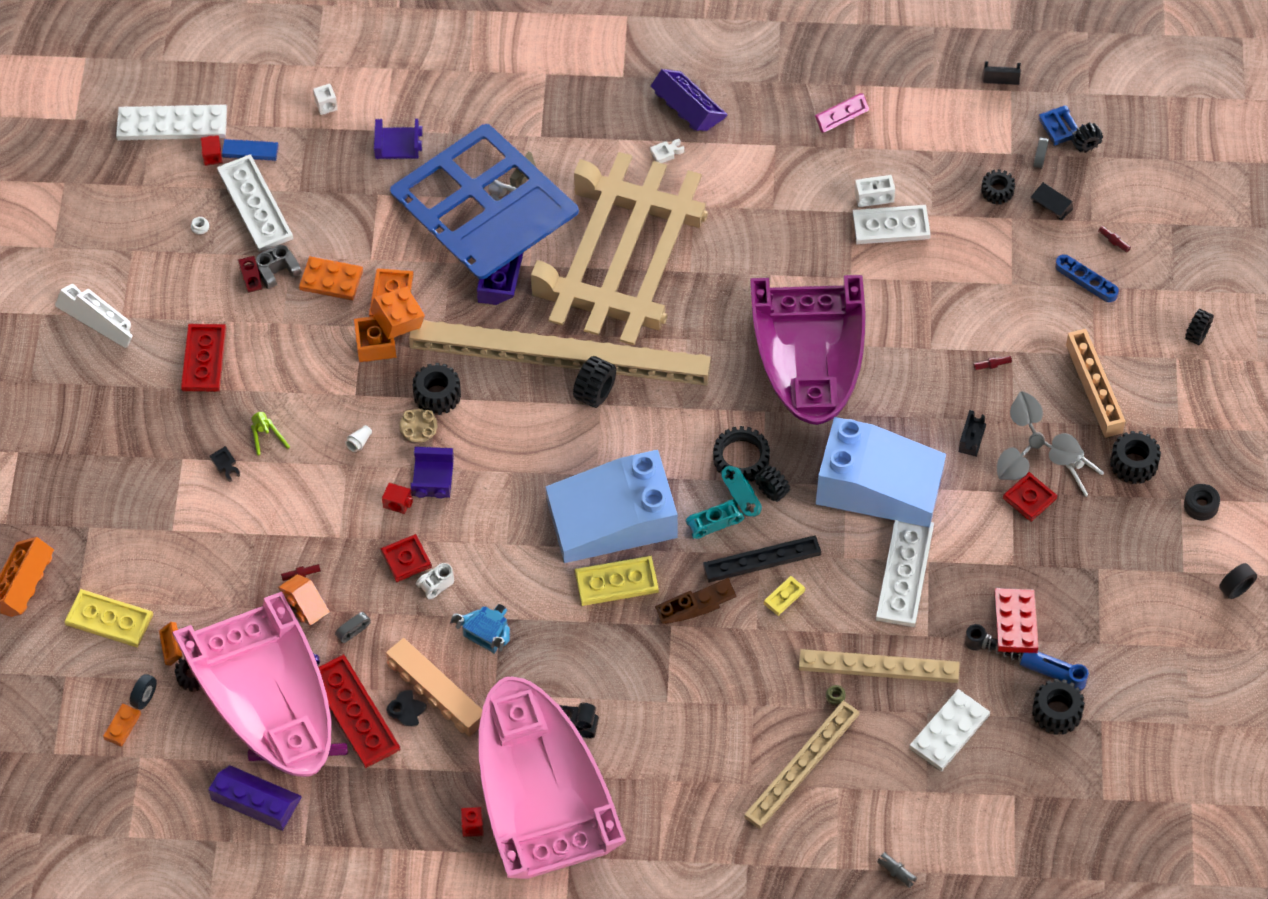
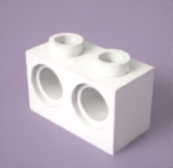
M892 175L855 180L854 193L858 207L893 203L895 187Z

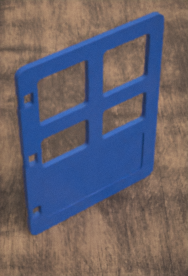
M489 124L479 126L390 188L392 196L478 279L489 277L579 213L578 206ZM486 139L505 158L473 179L453 159L479 141ZM512 168H517L529 179L499 201L494 200L483 189ZM438 169H443L461 188L433 208L428 209L409 189ZM408 197L412 200L409 203L405 201ZM468 198H473L485 209L455 231L449 230L439 220L440 217ZM439 227L443 230L440 234L436 231ZM471 258L475 261L472 265L468 262Z

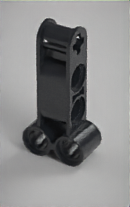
M580 703L578 707L559 705L565 714L571 717L570 720L581 737L589 739L595 737L599 717L595 714L596 707L590 703Z

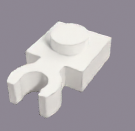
M676 139L670 145L665 141L650 147V152L656 162L664 163L674 159V154L684 153V146L676 147L680 145V139Z

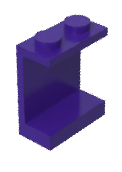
M375 119V159H419V151H422V140H419V137H423V126H419V119H415V127L383 128V120Z
M415 447L413 483H411L412 496L419 498H450L454 464L453 448Z

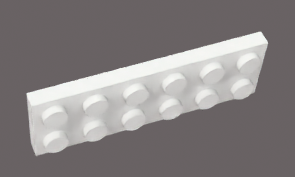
M227 105L119 107L116 137L117 140L201 139V137L218 135L219 138H226Z
M251 154L217 167L218 173L259 252L293 239V234Z
M895 520L876 621L915 627L934 522H931L930 527Z

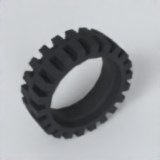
M740 426L739 430L736 427H732V431L727 429L725 434L721 433L719 439L717 438L713 448L714 466L718 473L722 472L725 467L732 466L723 458L725 447L737 441L749 442L759 449L760 459L753 466L739 469L747 481L750 479L752 482L755 480V475L765 466L769 465L770 447L768 441L762 433L759 435L758 430L755 429L752 432L751 427H747V430H744V426ZM729 471L730 475L728 478L734 479L733 475L735 472Z

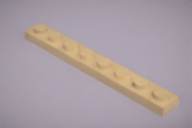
M801 649L799 670L958 683L960 662Z
M843 700L744 814V818L761 830L859 716V711Z

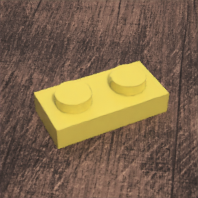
M790 576L764 600V605L779 616L805 592V587Z

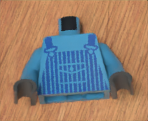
M498 604L494 610L484 606L480 610H475L466 615L455 613L450 620V624L456 623L455 627L457 629L463 626L464 637L494 654L498 647L499 651H502L503 647L510 641V628L508 627L507 619L504 617L507 609L501 604Z

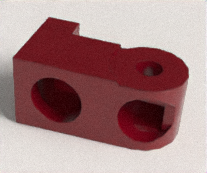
M255 257L238 259L247 293L262 290Z

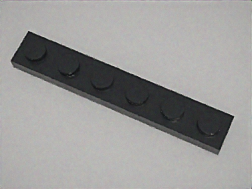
M814 535L703 562V568L708 583L820 556L821 549L817 537Z

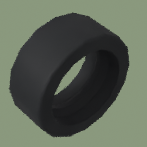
M1240 564L1222 579L1219 588L1229 599H1235L1245 593L1255 583L1257 573L1249 564Z

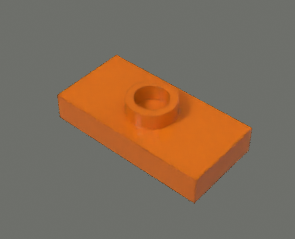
M172 621L159 630L164 662L168 666L173 665L180 657H183L173 636V632L178 630L177 623Z

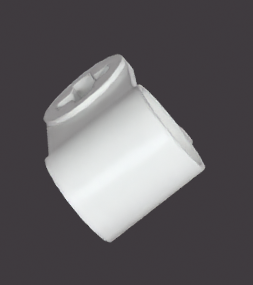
M441 563L428 573L422 575L417 580L416 585L418 588L423 589L428 599H433L454 583L452 567L447 563ZM443 574H449L446 577H441Z

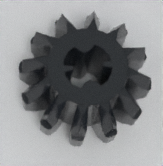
M1088 122L1086 125L1082 124L1081 127H1077V130L1072 133V143L1079 152L1084 151L1086 153L1088 150L1092 151L1093 148H1098V144L1102 143L1103 133L1095 123L1091 124Z

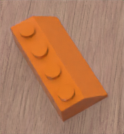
M38 537L16 542L0 573V614L13 617L21 615L26 611L27 603L34 595L37 583L44 576L43 571L52 560L51 555L54 549Z

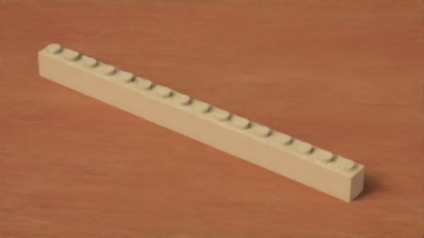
M423 320L421 328L411 331L409 336L410 348L579 370L594 355L614 364L616 374L706 386L708 385L711 368V357L703 354L694 355L685 352L654 350L647 347L638 348L631 347L630 345L622 346L612 343H598L591 340L583 341L574 338H559L535 333L527 334L518 331L511 332L500 329H487L480 326L471 327L462 324L455 325Z

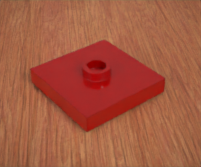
M1030 472L1003 494V499L1030 522L1039 516L1058 497L1056 493Z
M416 534L380 548L396 582L432 568V564Z

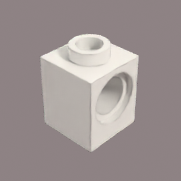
M331 84L313 89L315 103L320 115L338 110L336 96Z

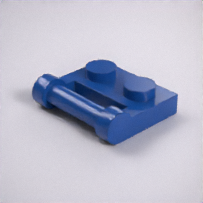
M1066 105L1039 114L1038 117L1054 146L1072 140V133L1078 127ZM1060 116L1064 117L1071 131H1068Z

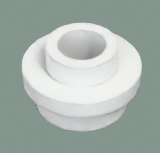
M196 217L191 223V230L195 234H204L209 230V222L204 217Z

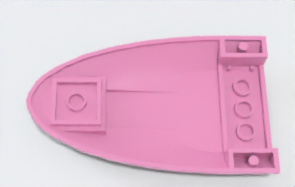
M282 592L265 597L262 607L203 629L194 631L190 625L173 632L181 652L208 699L235 734L255 754L275 768L290 775L307 777L319 772L326 763L331 745V716L328 698L313 652Z
M505 677L499 680L489 691L483 705L479 726V762L487 812L507 877L520 879L536 877L607 855L625 843L626 839L600 770L583 738L562 708L541 688L528 680L517 677Z

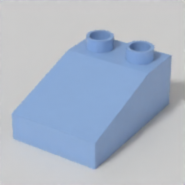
M834 417L818 476L816 505L930 527L943 475L946 454L872 424Z
M658 450L622 457L545 486L546 499L564 563L678 538V514Z

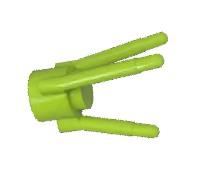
M258 412L252 416L253 425L251 429L258 456L261 453L257 431H265L268 434L269 427L287 449L290 448L287 441L272 424L271 419H267L264 412Z

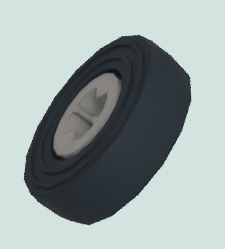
M143 674L137 680L129 699L132 707L141 710L147 706L156 690L157 680L155 677Z

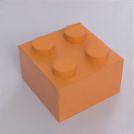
M407 286L374 297L370 309L388 339L421 328L425 314Z
M374 316L354 319L359 362L397 358L394 337L391 339L386 337Z

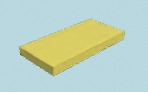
M652 556L575 569L582 606L659 593Z
M80 589L66 617L65 625L138 648L153 617V611Z

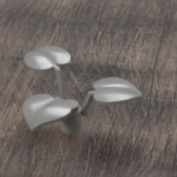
M1024 391L1019 392L1011 406L1010 416L1013 422L1019 426L1029 424L1033 434L1029 438L1030 445L1021 454L1014 447L1002 452L997 463L998 478L1001 480H1018L1023 478L1029 471V461L1023 456L1031 448L1038 449L1043 445L1051 448L1049 459L1057 465H1069L1080 460L1085 453L1072 435L1067 433L1058 434L1053 438L1051 445L1045 441L1042 433L1036 432L1032 423L1041 421L1043 409L1032 395Z

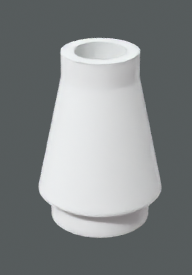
M364 425L361 429L349 435L345 442L347 448L352 452L362 450L367 439L372 434V430Z

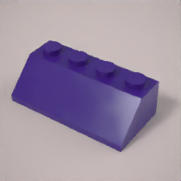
M661 69L650 85L655 90L654 93L658 97L663 98L667 106L675 109L680 118L687 120L690 123V127L695 131H707L728 115L681 71Z
M524 252L489 277L479 279L477 287L478 303L497 305L514 297Z
M231 765L218 772L208 789L212 801L281 831L284 830L302 798L299 794Z

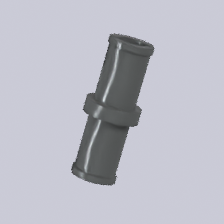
M884 852L881 855L883 859L879 858L877 862L891 872L890 875L893 878L897 877L908 888L912 887L914 883L911 881L916 882L917 877L906 870L901 862H896Z

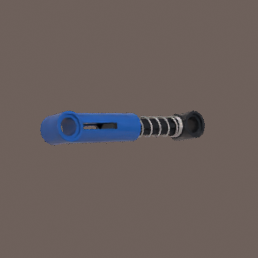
M972 624L967 628L965 645L970 650L976 651L988 648L989 651L993 650L996 654L1001 653L1004 657L1008 656L1012 660H1018L1020 666L1053 679H1059L1061 682L1063 679L1067 680L1068 684L1072 682L1075 684V689L1079 688L1082 690L1087 684L1089 672L1084 665H1072L1039 651L1038 653L998 652L997 639L992 638V635L990 636L983 626ZM1074 676H1079L1081 679H1076Z

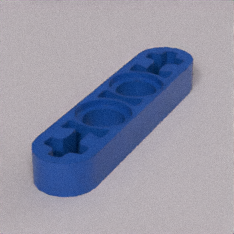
M1068 255L1057 257L1055 268L1058 272L1106 302H1114L1118 298L1119 289L1115 284ZM1082 271L1084 275L1078 277L1074 274V272ZM1096 280L1099 282V285L1092 286L1089 282Z

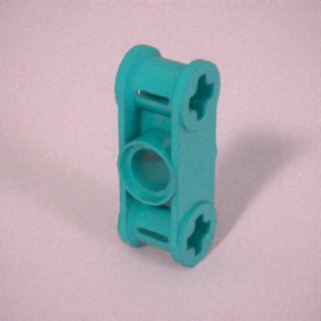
M733 466L725 467L721 472V477L733 499L745 515L758 516L762 511V505L750 483L745 479L739 468ZM729 471L735 472L733 475L734 479L728 478L730 475ZM749 504L755 505L753 508L754 512L748 510L750 508Z
M731 499L723 504L692 514L687 517L685 522L690 526L693 538L699 539L723 528L742 522L745 516L739 511L736 501Z

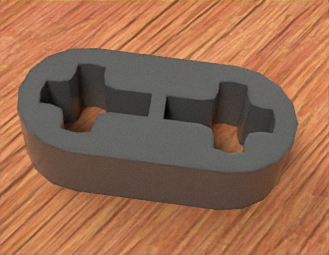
M1039 138L1034 168H1043L1049 142L1048 138Z
M361 612L341 625L335 632V635L342 643H345L366 629L371 623V619L365 612Z

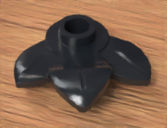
M405 690L398 694L396 700L388 704L387 714L392 719H398L402 725L417 726L419 725L417 716H420L426 710L427 704L413 699V690Z

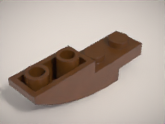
M726 578L697 592L692 593L690 590L656 605L655 608L662 624L674 623L720 608V604L737 596L729 578Z

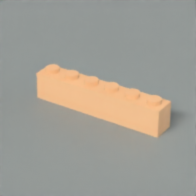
M1082 329L1068 333L1066 347L1104 437L1122 434L1125 426L1124 416L1087 330Z
M402 638L386 652L388 666L392 670H397L406 683L410 682L419 695H424L432 707H437L446 720L454 722L459 732L465 733L470 737L479 729L482 709L405 638Z

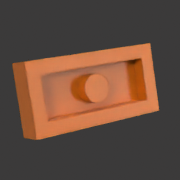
M122 703L103 735L104 740L122 747L141 715L140 710Z

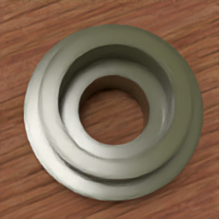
M833 685L826 691V699L831 704H841L846 698L845 690L839 685ZM837 694L839 697H833L832 695Z

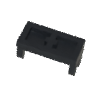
M985 61L983 83L1019 85L1021 63H1017L1016 68L988 66V61Z
M1044 182L1031 196L1032 202H1038L1056 214L1061 221L1073 210V203L1070 199Z
M969 410L958 452L977 457L986 428L985 415L982 414L981 418H976L975 411Z

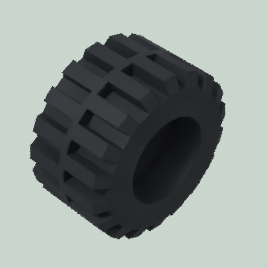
M591 356L583 364L576 377L573 397L593 408L599 407L606 400L616 378L615 365L597 356Z
M435 363V365L427 364L426 368L424 366L420 368L421 372H416L412 384L414 401L417 403V407L423 410H431L433 414L438 413V415H442V412H450V408L454 409L461 397L460 379L457 372H454L452 367L448 368L446 364L441 366L440 363ZM433 386L445 387V389L440 392L428 391V389Z
M1131 431L1130 434L1126 432L1122 437L1119 436L1117 441L1114 442L1110 466L1113 467L1112 471L1114 474L1117 473L1119 479L1123 478L1124 482L1127 483L1132 481V484H1136L1139 481L1141 484L1144 483L1145 479L1149 481L1156 474L1161 451L1159 444H1156L1157 441L1154 438H1150L1151 435H1143L1141 431L1139 433ZM1138 454L1145 460L1133 461L1126 455Z
M1054 679V682L1049 680L1036 691L1032 715L1034 716L1035 723L1039 722L1041 729L1046 728L1045 732L1050 733V731H1053L1055 735L1062 732L1063 735L1067 734V730L1073 731L1075 726L1078 727L1085 706V702H1083L1084 696L1080 694L1081 690L1079 688H1074L1075 684L1072 682L1068 684L1067 680L1064 679L1062 682H1059V679ZM1051 702H1061L1069 710L1056 712L1048 704Z

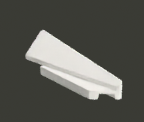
M71 284L60 290L55 303L57 308L124 348L129 346L132 334H130L131 324L128 319L89 289L81 292L74 284Z

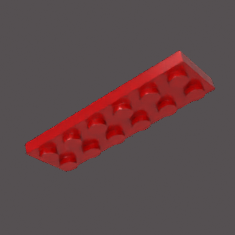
M343 654L318 667L327 694L329 709L364 768L400 751V745L346 656Z

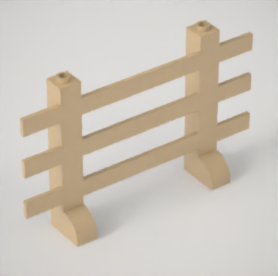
M618 152L608 177L602 176L599 169L592 163L580 159L574 172L575 195L597 200V205L567 277H560L551 265L537 260L531 273L532 296L556 302L549 322L562 326L571 306L590 311L591 314L584 332L599 335L606 316L626 321L627 323L620 342L635 345L642 326L660 330L661 325L666 323L668 314L665 313V305L652 302L682 224L700 228L702 221L705 222L707 219L706 203L692 200L702 174L688 170L677 196L658 191L667 168L666 164L653 161L644 185L639 186L623 181L632 160V155ZM615 205L633 210L602 287L582 283V278L612 206ZM649 214L667 219L668 221L636 298L616 291L646 217Z

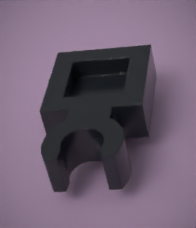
M226 446L209 456L219 473L225 471L226 479L229 482L232 481L230 473L234 472L238 477L240 476L239 469L233 466L236 464V460Z

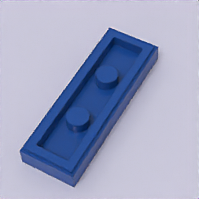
M224 139L222 157L242 158L251 154L252 158L256 160L276 161L279 144L278 142Z

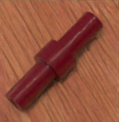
M1104 226L1098 229V232L1105 236L1113 246L1116 245L1124 252H1129L1131 247L1122 241L1119 235L1110 232Z
M1010 355L1000 358L991 357L987 361L974 363L973 365L975 371L985 368L994 369L998 368L999 365L1012 363V358Z
M319 564L305 568L301 566L297 567L294 571L282 573L281 577L283 581L290 580L297 574L306 578V575L321 572Z

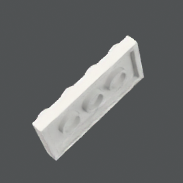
M926 205L853 210L856 244L930 239Z
M958 689L913 740L909 749L942 772L990 716V711Z

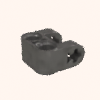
M285 245L275 246L256 257L259 275L267 289L277 285L273 274L287 268L293 278L302 274L299 263Z

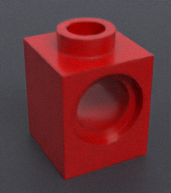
M219 135L201 137L204 166L223 164Z
M389 482L382 496L383 508L405 514L407 508H410L413 503L411 489Z
M482 807L461 808L463 837L484 836Z

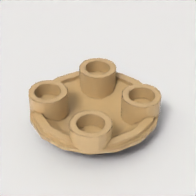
M423 409L405 411L399 425L404 438L415 443L426 442L431 439L438 427L433 412Z

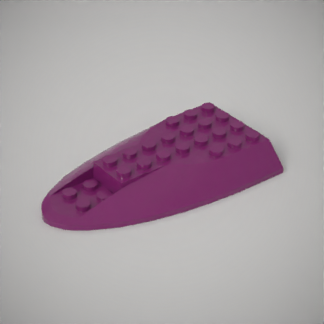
M844 275L843 285L770 287L769 278H750L755 337L765 373L775 394L787 410L801 421L819 425L832 420L842 411L852 395L861 369L866 320L863 275Z

